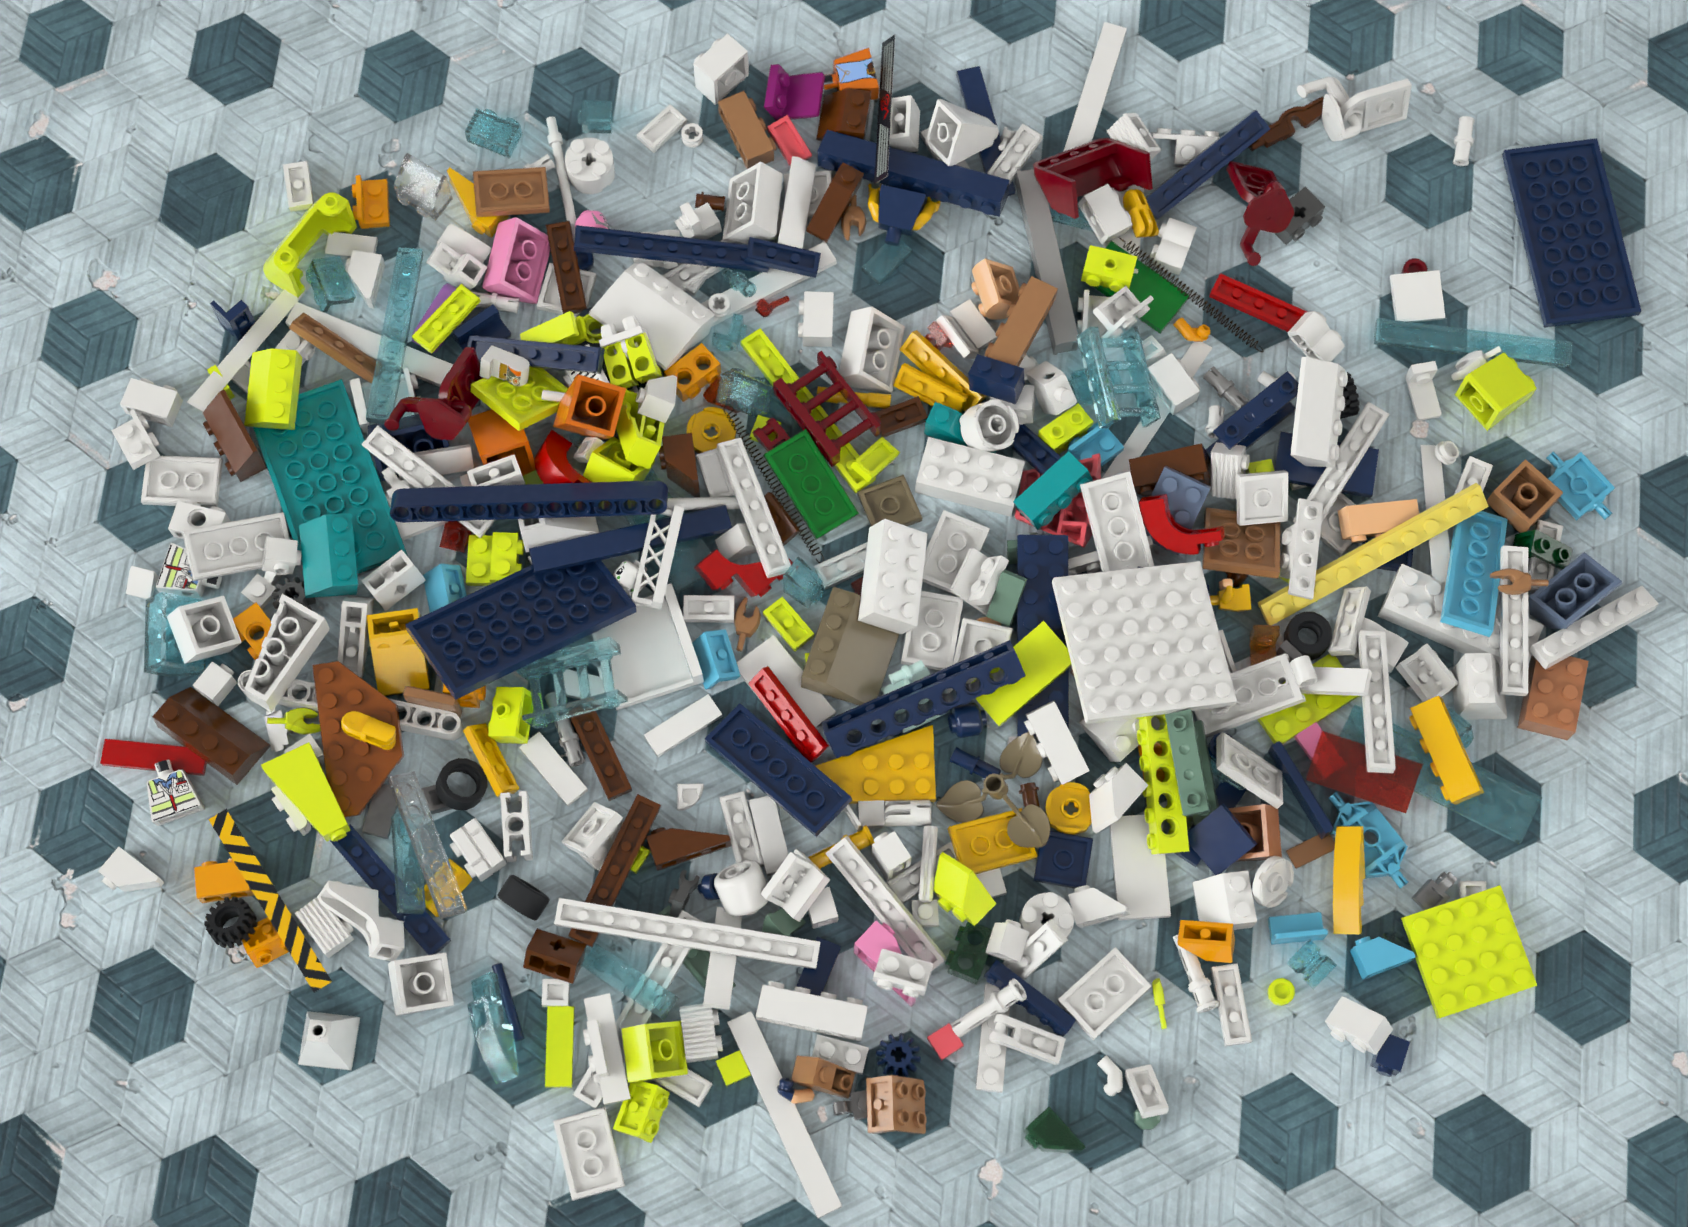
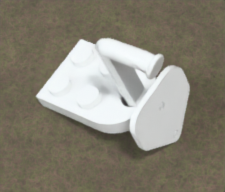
M1326 77L1304 85H1298L1297 92L1302 98H1306L1310 93L1326 89L1328 94L1324 95L1322 123L1331 141H1342L1353 138L1360 132L1407 119L1412 84L1407 78L1371 88L1350 98L1337 78Z

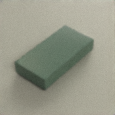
M1004 569L999 578L986 617L1010 626L1027 579Z

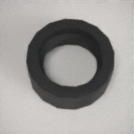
M457 758L449 761L442 768L436 781V792L439 799L447 807L455 810H468L475 807L483 798L488 786L487 777L478 763L466 758ZM454 772L468 774L476 783L475 793L469 797H461L454 794L447 785L448 776Z

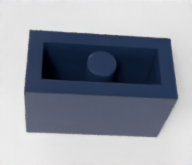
M977 354L968 373L969 390L1013 404L1017 403L1025 385L1024 368Z

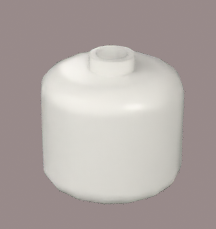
M741 861L732 864L719 872L714 879V886L723 908L731 916L755 914L768 903V900L760 894L767 885V881L760 865L754 861Z

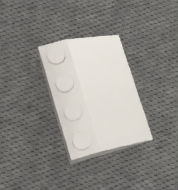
M640 259L620 275L589 312V315L602 325L613 323L616 326L617 333L625 331L622 321L624 318L635 316L640 325L647 331L657 365L665 371L709 334L716 315Z

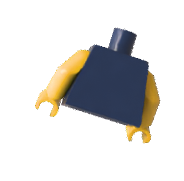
M871 183L868 185V208L872 219L878 223L879 229L887 231L885 243L898 246L901 234L912 236L913 232L920 230L940 208L941 202H933L930 197L926 201V194L880 184L878 189H873Z

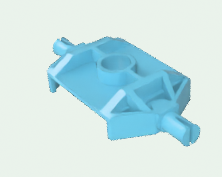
M1338 792L1332 794L1328 799L1338 809V815L1330 835L1334 834L1336 837L1337 826H1363L1364 833L1372 832L1377 837L1375 844H1368L1364 840L1365 879L1388 875L1389 877L1391 876L1400 889L1409 883L1399 871L1401 868L1399 865L1408 846L1374 803L1368 801L1354 804L1348 802L1346 804Z

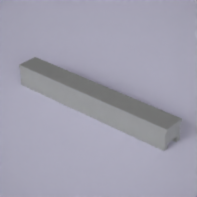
M1034 169L1017 170L1015 185L1036 278L1058 288L1056 299L1045 318L1053 354L1057 355V353L1075 351L1078 349L1077 342L1080 340L1049 204L1034 175Z

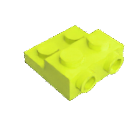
M493 532V536L483 535L481 539L476 535H469L466 585L488 586L522 570V564H519V555L524 553L523 540H520L519 534Z

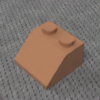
M1267 804L1228 808L1257 843L1237 861H1262L1272 856L1282 857L1278 809Z

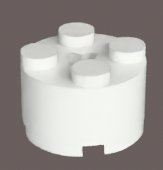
M596 138L575 139L571 142L565 154V166L569 182L576 190L584 194L602 192V189L608 185L610 186L615 177L613 155L608 143Z
M996 399L970 407L960 417L961 434L967 447L987 452H994L1009 447L1014 442L1013 439L1019 429V422L1015 411L1010 406L1002 403L1003 401Z
M1053 892L1041 893L1029 899L1022 910L1019 920L1020 928L1029 931L1027 940L1043 926L1041 923L1043 917L1045 919H1052L1068 939L1074 924V915L1069 903Z

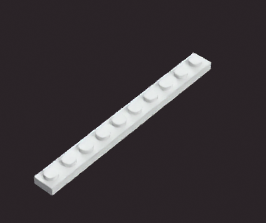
M559 898L554 921L556 926L816 969L820 948L819 941Z

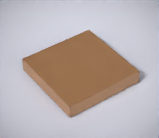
M405 686L403 696L407 703L456 713L459 718L461 717V707L457 699L455 700L452 695Z

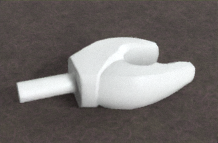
M1500 346L1485 354L1480 350L1462 357L1456 363L1455 367L1458 371L1451 375L1454 381L1464 379L1467 374L1487 363L1488 358L1501 352Z

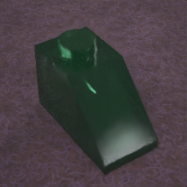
M1050 1107L1045 1109L1023 1131L1026 1134L1024 1139L1034 1150L1038 1147L1042 1152L1080 1154L1086 1147Z

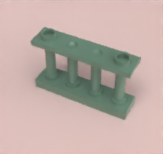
M1188 709L1165 714L1182 813L1183 816L1192 815L1194 825L1196 826L1219 806L1204 723L1202 720L1193 721L1192 710Z

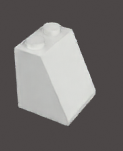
M1465 653L1451 670L1458 681V684L1453 688L1455 719H1507L1506 698L1504 694H1500L1499 663L1491 653Z

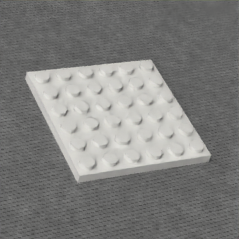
M1200 561L1053 578L1054 594L1086 724L1169 714L1188 709L1194 711L1234 706L1237 699Z

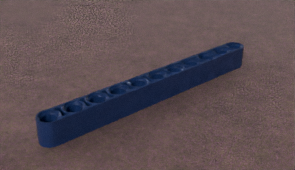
M654 480L397 489L392 494L390 516L394 521L406 523L657 515L665 512L667 509L668 487L664 482Z

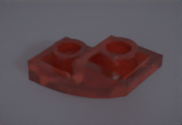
M459 521L445 522L439 547L465 553L469 535L472 532Z

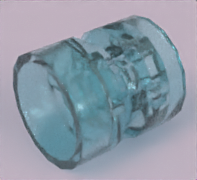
M1309 939L1286 964L1296 973L1302 972L1303 980L1314 989L1337 964L1327 955L1321 956V949Z

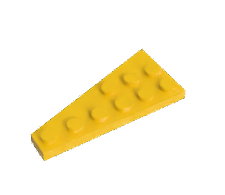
M933 725L864 748L849 756H842L815 766L851 796L852 801L849 804H858V801L884 800V802L930 800L931 802H936Z

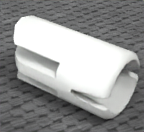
M930 800L884 802L885 826L931 825Z

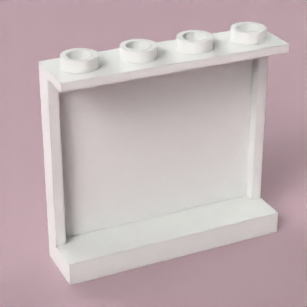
M672 583L667 584L661 609L635 604L636 613L591 634L594 642L589 644L593 657H599L601 665L597 666L601 681L607 680L609 688L604 689L609 704L614 702L616 710L704 682L703 674ZM653 595L645 597L644 599L652 600Z

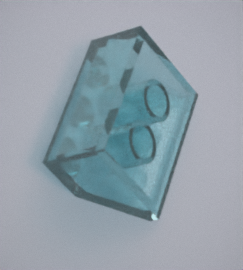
M160 592L146 599L145 673L168 677L201 675L205 671L206 659L184 664L167 616L177 607L204 600L167 592Z

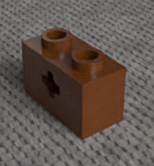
M536 929L526 949L523 968L573 984L583 965L587 945Z

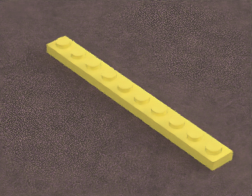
M1475 483L1316 570L1314 597L1312 600L1289 595L1288 585L1257 602L1266 623L1269 626L1274 625L1486 509L1489 506L1481 486Z

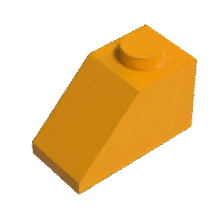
M1180 920L1177 943L1180 947L1205 961L1232 963L1235 945L1234 926L1230 923Z

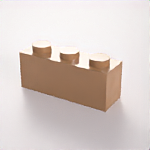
M745 91L718 101L719 114L746 168L749 169L759 162L767 164L774 161L775 142L772 137H767L765 133L766 125L762 117H757L755 113L757 109L753 99H748Z

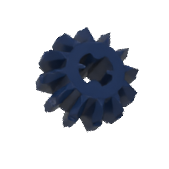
M903 1033L899 1034L898 1041H895L893 1034H890L888 1036L890 1044L881 1040L880 1046L884 1050H876V1055L883 1057L877 1061V1066L887 1065L883 1070L884 1075L893 1070L894 1076H898V1071H901L902 1076L908 1078L906 1068L915 1072L917 1067L912 1062L918 1063L921 1061V1057L912 1055L919 1052L920 1047L914 1046L910 1048L914 1039L910 1037L906 1043L903 1042ZM896 1050L902 1051L901 1055L906 1058L905 1060L901 1058V1062H896L895 1057L891 1056V1053L895 1054Z

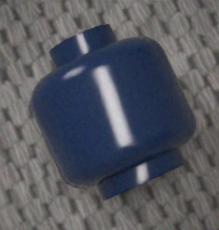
M976 703L958 705L952 708L951 713H948L950 732L955 733L958 738L980 735L983 725H987L985 711L980 710Z

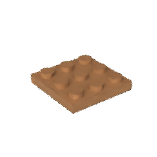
M1206 507L1204 529L1223 526L1225 536L1216 546L1204 547L1203 543L1202 569L1278 579L1280 574V522L1240 526L1237 524V511Z

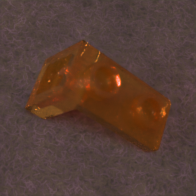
M1253 626L1249 634L1250 666L1276 657V642L1280 636V626Z

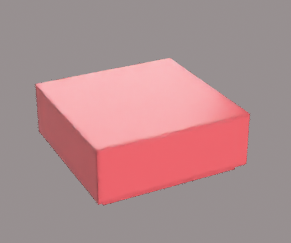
M950 1023L927 1037V1040L941 1061L964 1047L960 1038L952 1030Z

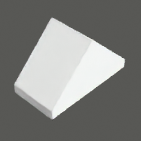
M745 523L736 524L715 540L719 552L729 561L757 552Z

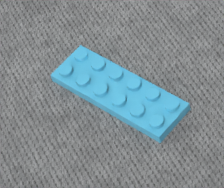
M1480 511L1454 525L1440 622L1487 637L1491 636L1494 629L1499 591L1497 587L1499 586L1500 578H1491L1490 574L1500 570V549L1505 544L1507 518Z

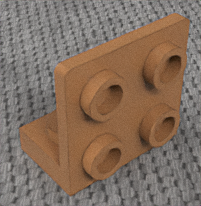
M894 1075L866 1079L868 1133L876 1134L893 1131L914 1134L926 1133V1091L923 1080Z

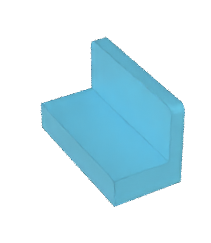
M439 564L423 574L426 580L424 581L430 613L467 596L460 565Z
M726 629L703 632L692 642L703 674L705 689H711L718 682L736 680L741 676Z
M1321 912L1268 918L1271 945L1323 940L1328 935V929H1323Z

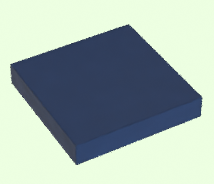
M1224 803L1188 832L1190 846L1214 875L1221 874L1257 844Z
M1050 831L1048 842L1045 846L1038 849L1033 881L1073 889L1086 886L1093 838Z

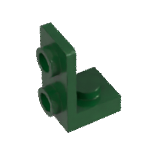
M1536 529L1515 534L1513 546L1528 547V558L1536 557L1559 570H1563L1570 564L1573 549Z

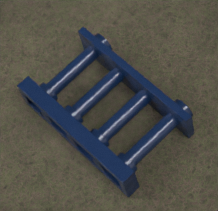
M1288 371L1213 430V433L1219 439L1206 449L1210 458L1211 451L1216 442L1223 443L1229 450L1236 445L1246 446L1247 450L1295 411V407L1290 401L1297 396L1299 383Z

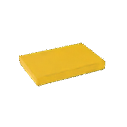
M1013 810L948 827V833L957 861L971 869L975 874L1036 859L1037 853L1035 847H1020L1009 838L1007 825L1011 818L1017 816Z

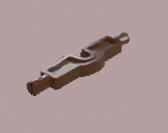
M1320 97L1304 107L1297 106L1286 110L1279 117L1278 121L1269 125L1270 130L1248 148L1251 151L1263 145L1269 148L1280 141L1292 137L1295 134V128L1291 122L1293 120L1297 121L1303 128L1310 127L1322 118L1324 97Z

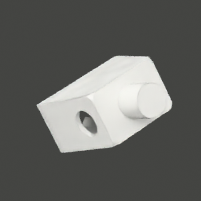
M1044 361L1025 373L1030 385H1035V396L1043 413L1058 415L1077 403L1064 372L1049 362Z

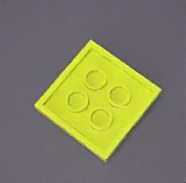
M529 367L528 382L525 385L514 386L509 384L507 380L491 376L489 379L482 378L472 383L470 392L520 431L557 413L559 402L542 400L543 390L566 393L568 388L543 368Z

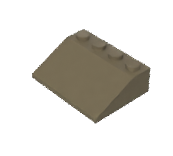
M833 587L802 673L801 688L860 706L878 698L899 634L858 621L861 596Z

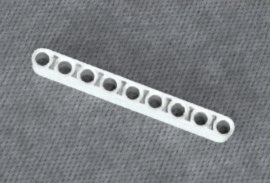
M252 670L244 671L238 678L239 688L246 697L248 695L244 689ZM294 679L277 705L307 708L318 713L315 683ZM307 691V695L303 699H296L298 692ZM390 699L398 705V712H407L406 717L400 720L402 731L450 741L459 739L463 734L464 727L462 722L454 712ZM428 716L432 718L428 725L419 724L423 717ZM449 722L457 723L456 728L451 731L444 729L445 725Z

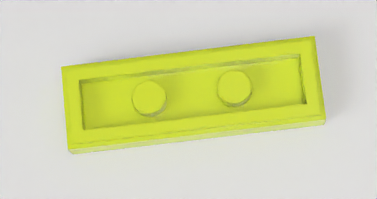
M460 284L412 335L413 340L432 354L481 302L480 298Z
M547 1006L546 1088L573 1087L574 1006Z

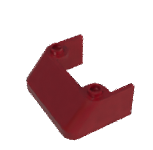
M1100 138L1033 164L1034 175L1051 208L1057 213H1063L1075 219L1079 217L1077 197L1090 193L1106 184H1109L1115 191H1125L1132 185L1146 190L1153 189L1150 153L1112 138Z

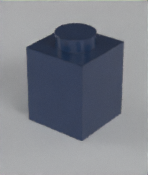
M1390 1034L1378 1053L1373 1055L1370 1066L1377 1068L1376 1072L1383 1076L1392 1077V1075H1397L1402 1070L1410 1041Z

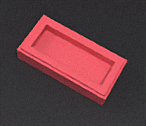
M788 115L767 126V131L790 167L792 156L808 160L813 156Z

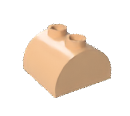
M985 258L972 269L975 280L972 283V289L976 295L980 296L982 302L978 305L979 311L984 317L992 320L1009 318L1006 314L1012 302L1017 303L1020 298L1017 296L1020 288L1014 269L1011 266Z

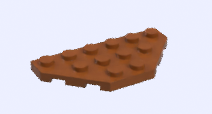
M339 661L315 664L312 666L327 780L344 816H358L387 780L394 767L404 757L398 705ZM358 711L395 726V746L390 750H385L348 736L341 727L342 717L348 712Z

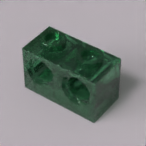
M968 921L965 927L960 925L955 937L959 944L956 951L950 950L945 963L949 965L948 974L977 985L989 955L985 952L992 929L979 924L974 926ZM970 934H977L981 937L982 942L979 945H972L967 937ZM968 958L972 962V967L970 969H962L958 965V960Z

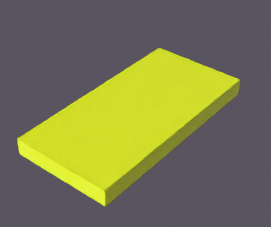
M1044 621L1013 647L1026 676L1014 684H1006L997 688L991 694H983L975 698L999 727L1072 666L1068 648ZM994 668L990 673H996L1000 668Z

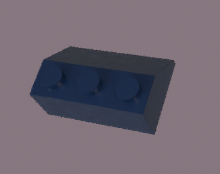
M419 414L401 418L399 421L400 426L395 431L388 430L385 427V422L368 425V436L378 425L412 453L450 447L449 440L435 439L426 432ZM374 456L380 481H386L382 471L387 469L388 466Z

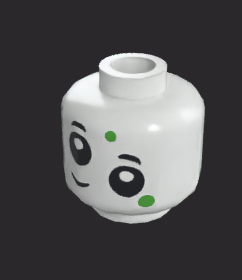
M628 560L623 561L612 574L628 596L633 595L640 562L637 560L634 563ZM642 575L641 583L646 580L643 575Z

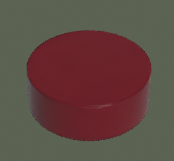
M1417 258L1409 259L1402 268V274L1428 271L1426 264Z

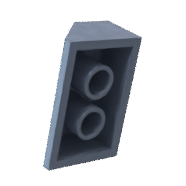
M1584 552L1551 578L1548 586H1541L1529 596L1530 615L1549 629H1566L1619 587L1622 581Z

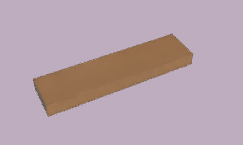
M304 312L289 327L290 330L371 384L385 369L382 364Z

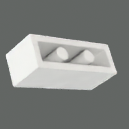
M1051 701L1025 714L1028 720L1024 724L1030 735L1036 734L1040 742L1036 744V747L1042 759L1048 758L1051 766L1047 769L1054 782L1059 780L1060 784L1063 785L1090 771L1055 701Z

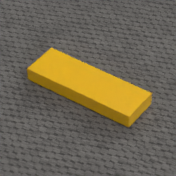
M906 363L901 365L893 384L894 387L913 397L919 396L921 401L931 406L937 402L962 413L969 398V395Z
M487 724L467 726L463 732L496 797L500 796V793H516L519 790V786L495 740L488 736Z

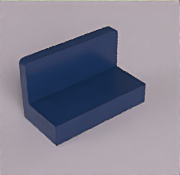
M214 300L210 303L219 323L238 341L255 324L249 307L242 300L227 312Z
M494 304L453 330L455 341L462 350L468 345L469 335L503 339L511 337V332L501 320L499 311Z

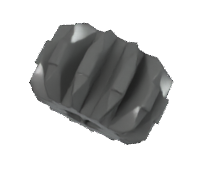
M295 576L292 582L285 577V585L276 584L279 591L272 593V597L275 599L273 602L275 609L279 607V600L282 594L289 598L292 597L296 602L310 610L312 609L309 605L316 604L315 598H305L304 580L301 582L299 577Z

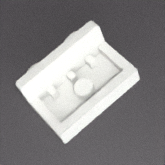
M1428 644L1423 645L1416 653L1395 667L1423 702L1438 695L1441 698L1444 697L1458 684L1454 674L1448 670L1438 657V654Z

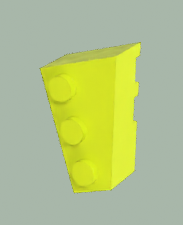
M626 389L616 430L625 459L636 466L650 469L661 447L664 423L639 414V403L636 402L637 393Z

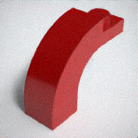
M551 430L535 455V469L544 484L591 483L590 480L579 474L567 460L566 454L573 443L554 430Z
M1167 494L1142 497L1139 501L1142 520L1147 531L1159 544L1171 551L1189 555L1199 554L1201 544L1204 543V547L1216 546L1225 536L1223 526L1192 530L1179 525L1170 513Z

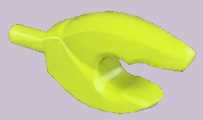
M307 708L292 709L285 713L284 718H267V724H285V729L298 734H313L321 731L320 724H307L304 722V718L309 719L318 716L315 711Z

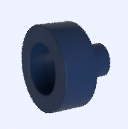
M718 873L705 875L701 883L698 884V892L703 894L707 900L720 899L714 886V879Z

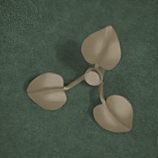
M1029 732L1018 736L1001 753L1000 767L1004 772L1011 774L988 775L983 783L982 796L981 789L977 784L967 780L960 781L949 788L946 794L936 803L938 809L948 818L964 823L979 819L982 816L984 808L981 802L986 800L988 794L996 800L1003 798L1017 815L1011 818L1007 825V833L1011 841L1025 848L1045 846L1050 836V823L1046 813L1040 807L1033 804L1027 805L1020 812L1008 798V785L1004 781L1014 779L1016 775L1021 778H1029L1040 770L1042 757L1036 747L1037 743L1034 736L1030 735Z

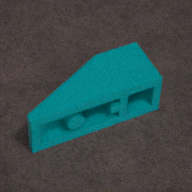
M935 402L925 422L924 434L935 439L967 446L961 434L960 417L963 414Z

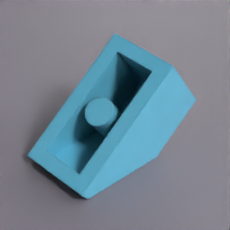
M1370 936L1355 941L1356 946L1350 950L1362 980L1409 963L1416 957L1414 952L1381 937L1372 940Z

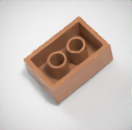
M1532 655L1528 668V694L1523 696L1517 728L1568 740L1576 732L1589 661L1569 656L1545 670Z

